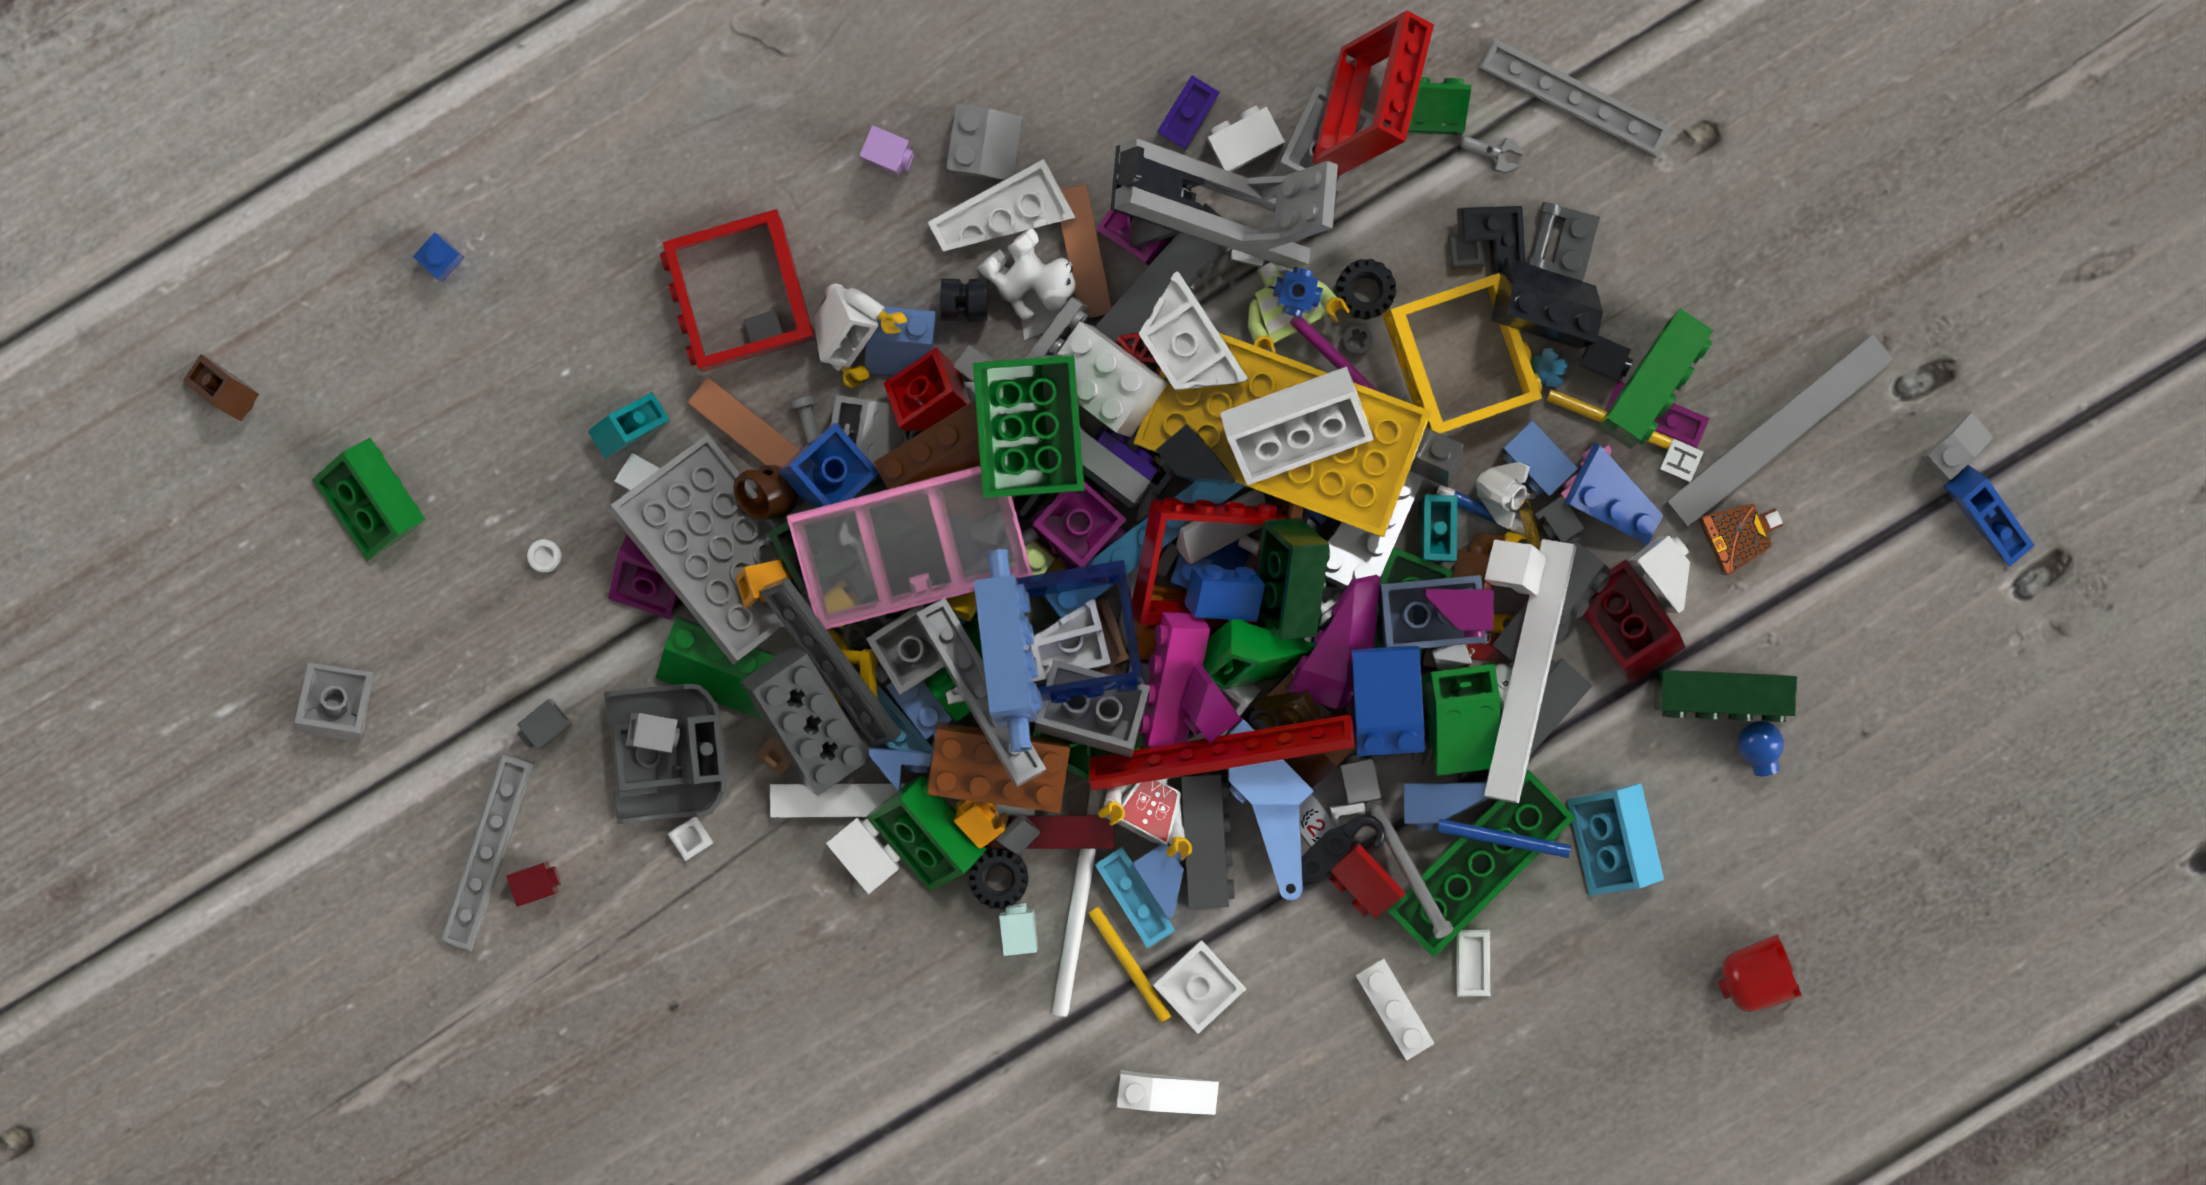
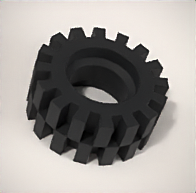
M1359 259L1350 263L1340 274L1337 280L1336 294L1338 298L1344 300L1352 317L1362 318L1363 320L1376 318L1386 312L1392 305L1396 296V281L1392 276L1391 270L1384 266L1385 264L1374 261V259ZM1368 276L1378 283L1379 293L1373 301L1362 302L1354 295L1353 286L1360 277Z
M1006 849L987 850L972 865L969 872V886L971 887L972 894L981 904H985L990 908L1002 909L1006 908L1007 905H1014L1024 895L1029 882L1028 869L1023 859L1013 851ZM1001 865L1010 871L1012 882L1007 889L995 891L987 885L986 874L993 866Z

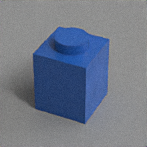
M435 232L413 256L415 260L440 281H444L465 258L447 240Z

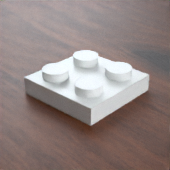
M1202 940L1153 984L1197 1034L1246 990V987Z

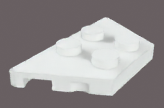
M1178 271L1175 272L1164 294L1154 306L1153 313L1139 332L1143 342L1173 388L1179 391L1248 381L1249 379L1181 274Z

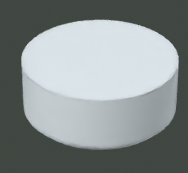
M546 539L534 542L527 553L530 566L539 572L553 571L559 566L562 558L559 546L555 542Z

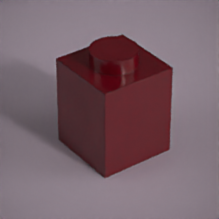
M548 861L506 875L517 907L558 893L557 886L561 885L556 867H550Z

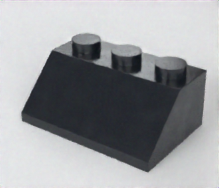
M1509 257L1504 258L1491 321L1577 349L1597 343L1603 309L1595 285Z

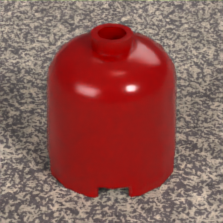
M1779 934L1734 951L1723 961L1722 974L1724 979L1718 981L1724 999L1731 997L1735 1006L1742 1011L1754 1012L1802 996Z

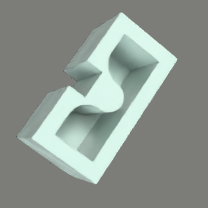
M1018 903L1012 906L1007 905L1006 911H1001L999 916L1003 955L1037 953L1038 941L1034 908L1027 909L1026 903Z

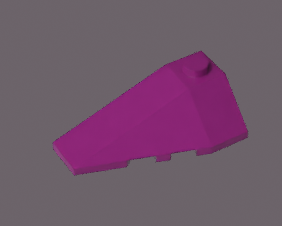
M1377 574L1350 581L1331 611V615L1334 617L1324 632L1318 631L1317 637L1313 639L1317 645L1309 657L1302 656L1297 664L1288 689L1289 693L1309 690L1314 702L1335 709L1353 705L1352 650L1374 648L1381 580Z

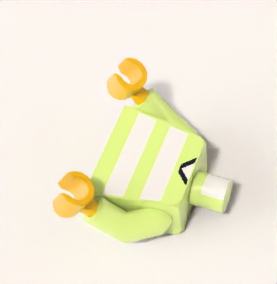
M1270 262L1257 270L1265 288L1257 291L1254 294L1255 299L1249 304L1248 329L1254 346L1262 349L1268 348L1273 353H1276L1274 344L1298 331L1290 324L1294 316L1282 313L1283 307L1277 306L1278 297H1274L1273 292L1277 277L1283 278L1277 265ZM1318 280L1317 287L1323 288L1318 308L1312 306L1310 313H1302V317L1310 325L1326 317L1328 314L1332 321L1338 322L1339 320L1335 312L1338 309H1344L1348 314L1349 309L1343 299L1336 297L1326 284ZM1295 285L1292 288V294L1295 297H1302L1305 293L1301 285Z

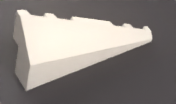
M1095 599L1089 600L1080 608L1034 636V644L1029 645V650H1032L1033 657H1036L1038 677L1033 678V683L1038 684L1047 681L1053 659L1090 670L1111 665ZM957 687L946 693L949 705L964 702Z

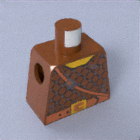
M1754 504L1698 518L1723 575L1733 573L1772 547L1767 533L1783 526L1776 508L1758 515Z

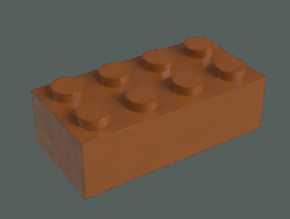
M936 722L926 786L927 795L1060 813L1070 752L1069 743L1067 740L1030 735L1031 744L1046 767V771L1016 788L981 728Z

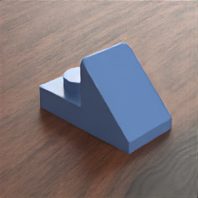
M872 746L869 748L871 759L898 791L901 789L903 765H909L908 771L928 773L931 751Z

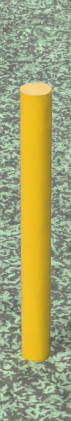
M1550 389L1546 399L1550 403L1597 422H1601L1607 413L1603 409ZM1654 431L1647 442L1668 450L1673 439Z
M1097 906L1089 911V916L1160 1023L1166 1021L1172 1015L1100 907Z

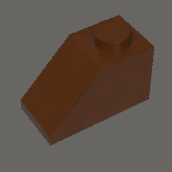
M200 354L183 380L184 383L210 404L239 421H242L246 413L252 409L259 395L245 382Z

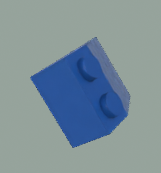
M1419 646L1352 650L1354 738L1357 756L1424 752V718Z

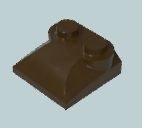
M1304 690L1257 698L1251 704L1253 712L1250 714L1249 722L1253 730L1323 718L1310 691Z

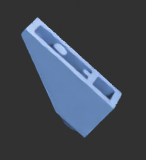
M1487 782L1405 783V824H1416V830L1436 829L1435 824L1439 823V819L1449 821L1491 799L1484 796Z

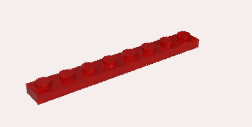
M1344 715L1217 737L1211 743L1205 738L1133 750L1131 758L1116 753L1090 757L1089 783L1092 791L1350 749L1354 748L1353 721L1351 715Z

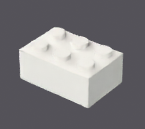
M1079 321L1057 353V355L1075 354L1078 404L1116 433L1132 437L1168 382L1098 329Z

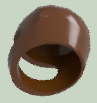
M765 465L760 467L758 471H743L735 479L733 490L736 500L745 513L753 519L759 521L778 519L788 515L795 508L799 495L778 472L782 467ZM746 479L756 483L757 498L752 499L748 497L745 491Z

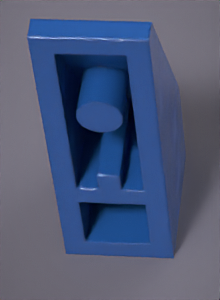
M1967 465L1943 486L1963 514L2009 567L2035 546L1988 478L1970 465Z

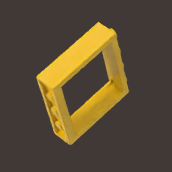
M1499 273L1382 313L1412 403L1432 412L1426 428L1439 434L1542 399L1540 393L1542 392V383L1539 376L1532 370L1530 364L1532 355L1526 342L1522 341L1518 329L1499 324L1523 395L1443 422L1406 315L1486 288L1494 308L1500 281Z

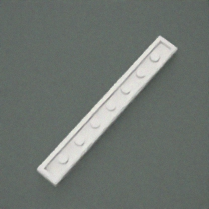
M1542 539L1540 551L1547 556L1538 596L1529 595L1484 796L1487 798L1519 804L1577 548L1574 544Z
M840 783L833 785L817 796L806 788L804 784H770V817H866L898 790L892 783ZM943 798L957 812L958 808L956 805L958 802ZM995 804L999 815L1003 812L1008 816L1035 815L1034 809Z

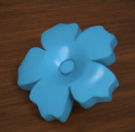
M1545 348L1542 355L1537 354L1531 359L1530 364L1532 369L1538 370L1534 373L1539 376L1542 386L1546 384L1548 387L1553 386L1557 388L1563 383L1560 375L1566 373L1569 365L1566 359H1558L1559 354L1554 351V348Z

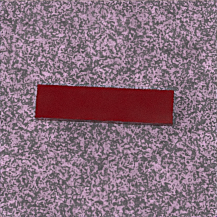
M1026 815L1040 830V834L1025 849L1115 848V824L1111 826L1109 824L1111 820L1105 817L1101 818L1099 815ZM1009 816L1006 827H1007L1017 816ZM997 837L984 846L985 849H1008L996 840Z

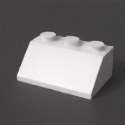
M1660 536L1628 559L1627 562L1667 613H1680L1685 607L1690 561L1686 555L1689 551L1678 537L1674 539L1670 536Z

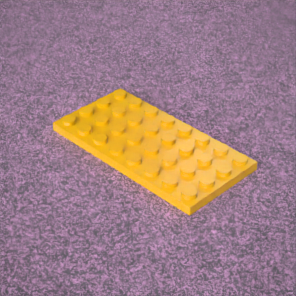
M1219 333L1248 377V381L1176 391L1161 369L1159 376L1166 380L1168 384L1141 422L1133 444L1157 452L1156 449L1188 424L1197 431L1235 477V482L1383 538L1385 537L1432 413L1430 410L1354 383L1374 440L1247 485L1226 437L1220 413L1325 375L1327 372Z

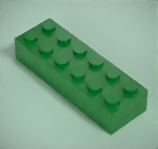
M1526 769L1519 804L1495 799L1469 825L1553 841L1576 817L1530 770ZM1457 836L1419 873L1445 921H1450L1453 926V931L1445 937H1435L1432 932L1434 927L1410 884L1403 889L1406 894L1390 906L1387 911L1434 958L1540 852Z

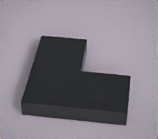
M1522 206L1457 209L1459 242L1489 241L1491 274H1501L1504 258L1506 257L1526 263Z

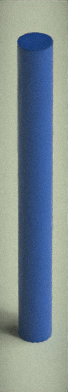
M1439 819L1437 832L1565 858H1569L1571 845L1443 819Z

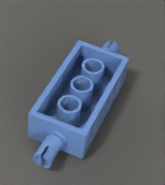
M997 549L986 553L990 578L974 580L989 712L997 726L1008 725L1011 752H1024L1032 749L1028 722L1038 721L1037 711L1042 710L1040 690H1037L1036 683H1033V678L1038 677L1036 657H1033L1032 650H1029V645L1034 644L1033 628L1029 624L1028 617H1025V612H1030L1028 592H1025L1024 584H1018L1015 576L1010 575L1008 550Z

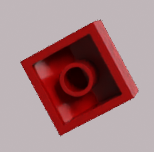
M937 347L883 383L898 426L902 431L926 430L971 403L959 370L953 367L955 364Z
M1357 841L1350 847L1347 855L1330 870L1333 875L1328 879L1342 893L1346 889L1350 891L1356 898L1351 903L1364 917L1369 913L1374 918L1378 917L1406 894Z

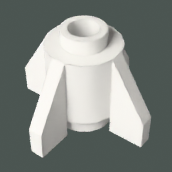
M1516 462L1489 468L1479 475L1476 481L1477 495L1498 525L1511 529L1516 513L1510 509L1517 510L1522 506L1525 499L1536 498V494L1531 489L1522 485V483L1526 482L1530 466Z

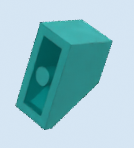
M651 392L607 415L589 429L588 433L606 459L629 447L667 423L670 419L654 393Z
M1424 494L1419 501L1418 536L1423 561H1457L1458 496Z

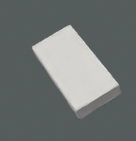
M1462 929L1456 935L1457 997L1490 996L1489 929Z

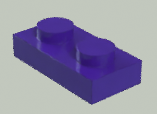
M1191 75L1157 130V133L1185 150L1220 92Z
M1101 427L1094 436L1098 443L1147 479L1151 480L1158 471L1156 466L1152 464L1155 458L1141 447L1134 451L1125 443L1128 441V438L1125 435L1116 433L1112 429L1107 431Z

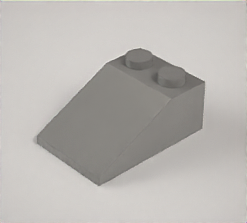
M1318 86L1314 88L1272 176H1285L1317 165L1312 160L1330 92ZM1363 109L1360 110L1355 134L1370 127L1374 118L1373 114ZM1349 171L1340 176L1337 175L1335 198L1339 194Z

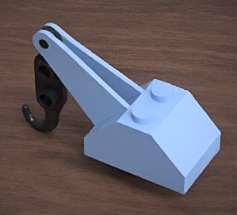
M1241 718L1242 720L1228 731V735L1253 731V729ZM1284 760L1228 768L1227 778L1232 784L1228 789L1242 804L1246 800L1252 804L1279 892L1287 900L1297 899L1302 893L1304 883L1321 880L1347 855L1356 833L1362 827L1371 826L1375 829L1377 833V839L1373 845L1375 849H1378L1384 842L1385 829L1381 821L1372 815H1358L1348 823L1327 831L1301 856L1299 805L1314 792L1310 786Z

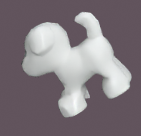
M1033 228L1022 233L1012 244L1007 246L1015 260L1010 268L1004 266L1006 259L1001 249L994 252L977 267L978 271L997 287L1000 296L1005 301L1011 303L1015 313L1023 320H1030L1035 316V311L1026 307L1023 301L1024 296L1029 290L1034 289L1046 309L1058 311L1065 306L1066 301L1076 289V283L1072 274L1073 265L1069 260L1059 258L1051 263L1043 264L1035 255L1034 247L1039 242V239Z

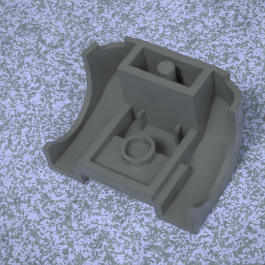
M678 684L604 692L607 725H610L614 758L617 789L614 791L617 824L680 817H704L712 814L719 806L723 794L726 793V773L720 714L717 702L713 700L709 692L702 688L701 685ZM631 713H643L677 720L676 727L680 729V736L677 746L672 748V753H661L625 746Z

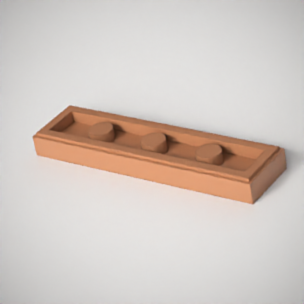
M1087 185L1061 189L1076 217L1060 221L1068 260L1073 265L1072 274L1076 283L1075 295L1077 299L1089 306V309L1086 311V314L1089 315L1088 319L1102 317L1107 314L1112 306Z
M709 377L706 378L687 402L765 465L783 467L800 451L798 447Z

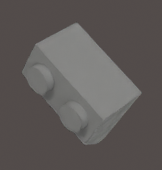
M956 103L946 168L947 172L1000 181L1015 174L1023 117L990 108Z
M924 604L914 607L866 638L899 695H903L945 668L915 617L917 612L926 608Z

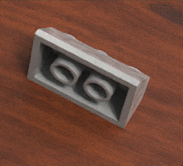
M1053 659L1042 697V710L1038 711V721H1035V731L1131 758L1150 686Z

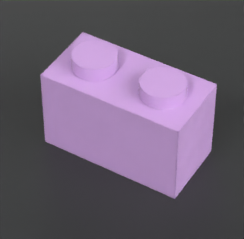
M872 125L859 157L863 163L900 178L902 171L908 173L915 154L911 150L912 146L909 140Z

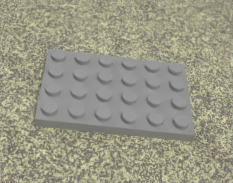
M706 434L611 504L607 510L734 665L784 626L769 604L761 602L760 598L751 607L744 608L735 580L736 575L744 567L778 560L766 536L768 532L782 524L778 519L755 520L745 513L737 502L733 490L734 481L740 473L709 434ZM745 481V491L748 497L752 499L757 498L756 492ZM827 580L820 583L823 594L832 588ZM806 591L802 593L801 596L810 606L811 603L809 595Z

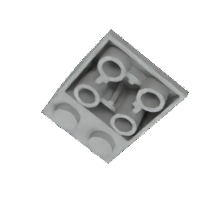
M836 395L831 425L837 423L872 464L877 459L904 444L902 432L898 426L891 404Z

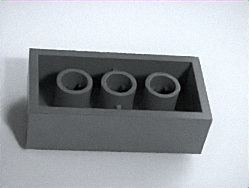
M795 644L740 681L802 783L815 795H821L871 759L868 751L809 655Z

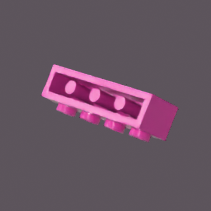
M1163 612L1161 623L1155 629L1156 647L1154 655H1151L1149 659L1150 677L1148 684H1145L1150 686L1138 732L1142 735L1148 746H1163L1187 742L1190 728L1184 720L1189 715L1181 704L1194 666L1199 662L1203 666L1210 634V628L1204 618L1194 617L1192 613Z

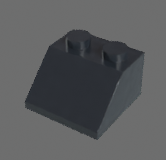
M1188 424L1156 449L1161 456L1157 462L1173 478L1178 476L1187 481L1233 484L1236 481L1235 477L1197 431Z

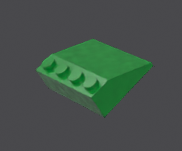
M1075 354L974 362L973 374L983 498L1084 491Z

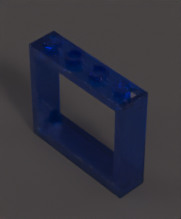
M1124 560L1016 578L1018 584H1024L1025 592H1028L1029 597L1118 583L1132 672L1039 687L1037 690H1040L1042 701L1051 700V703L1054 704L1065 703L1071 700V696L1083 694L1085 698H1096L1103 696L1104 691L1117 689L1118 692L1125 693L1137 690V685L1145 684L1128 571Z

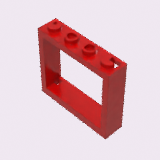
M1406 10L1341 47L1312 160L1313 163L1319 164L1330 161L1338 164L1337 175L1340 176L1406 141L1434 24ZM1347 55L1354 58L1350 63L1345 62ZM1388 58L1372 125L1355 134L1371 67Z
M777 209L662 242L665 251L660 252V258L664 270L671 271L673 283L668 284L673 302L680 303L682 314L677 315L682 334L688 333L691 346L686 347L691 366L697 365L701 372H706L816 340L782 218ZM768 225L797 330L706 356L677 251Z
M1172 497L1164 498L1163 501L1151 500L1130 612L1140 625H1160L1163 612L1191 613L1184 602L1151 600L1167 519L1263 525L1264 520L1286 518L1277 507L1267 503H1260L1255 507L1246 506L1236 501H1229L1226 505L1214 504L1204 499L1195 500V503L1183 502ZM1259 544L1257 559H1256L1255 568H1254V571H1255L1256 574H1257V567H1258L1260 544ZM1204 618L1209 628L1217 629L1229 621L1226 619ZM1257 619V622L1246 621L1249 624L1265 628V625L1259 619Z

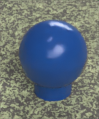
M1755 721L1748 724L1741 731L1738 738V749L1743 759L1752 765L1755 776H1769L1780 770L1778 759L1784 749V738L1775 725L1766 721Z

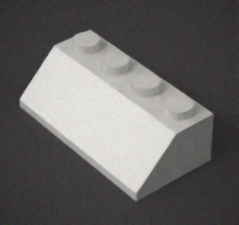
M1347 367L1220 413L1226 437L1247 485L1374 440Z

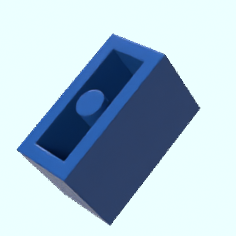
M1205 565L1204 568L1192 567L1184 604L1192 615L1197 618L1242 619L1257 622L1265 584L1254 570L1246 567H1237L1236 570L1223 569L1217 565Z

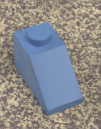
M1167 843L1155 846L1133 860L1132 863L1169 919L1174 916L1184 868L1181 865L1183 861L1180 860L1179 852L1173 857H1169L1166 854V850L1169 847Z

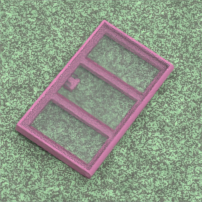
M981 466L787 516V523L791 530L812 610L826 630L939 601L943 598L947 599L974 592V580L990 578L986 553L992 550H1008L1010 575H1014L1016 580L1032 577L1012 496L983 498Z

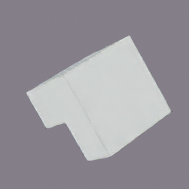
M1494 540L1485 580L1492 585L1510 587L1521 594L1538 596L1547 556L1533 545Z

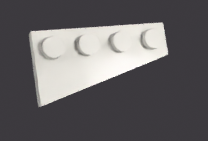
M1045 159L930 220L928 224L942 250L947 251L1076 217Z

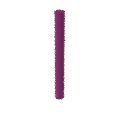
M1294 316L1291 319L1290 324L1337 369L1347 367L1354 383L1380 392L1303 317Z

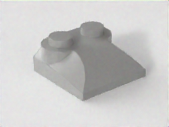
M308 662L294 722L295 728L310 735L350 741L361 738L366 727L365 717L374 673Z

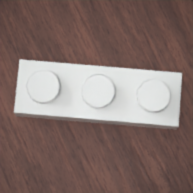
M1384 958L1355 974L1406 1061L1435 1044Z

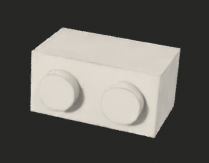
M1256 105L1240 114L1242 120L1232 125L1225 121L1210 129L1213 135L1209 136L1207 141L1222 169L1233 172L1284 145L1285 141L1267 107L1259 110Z
M857 817L826 844L869 895L900 869L897 862L901 858L889 844L884 847L876 838L879 831L868 818L862 821L860 817Z

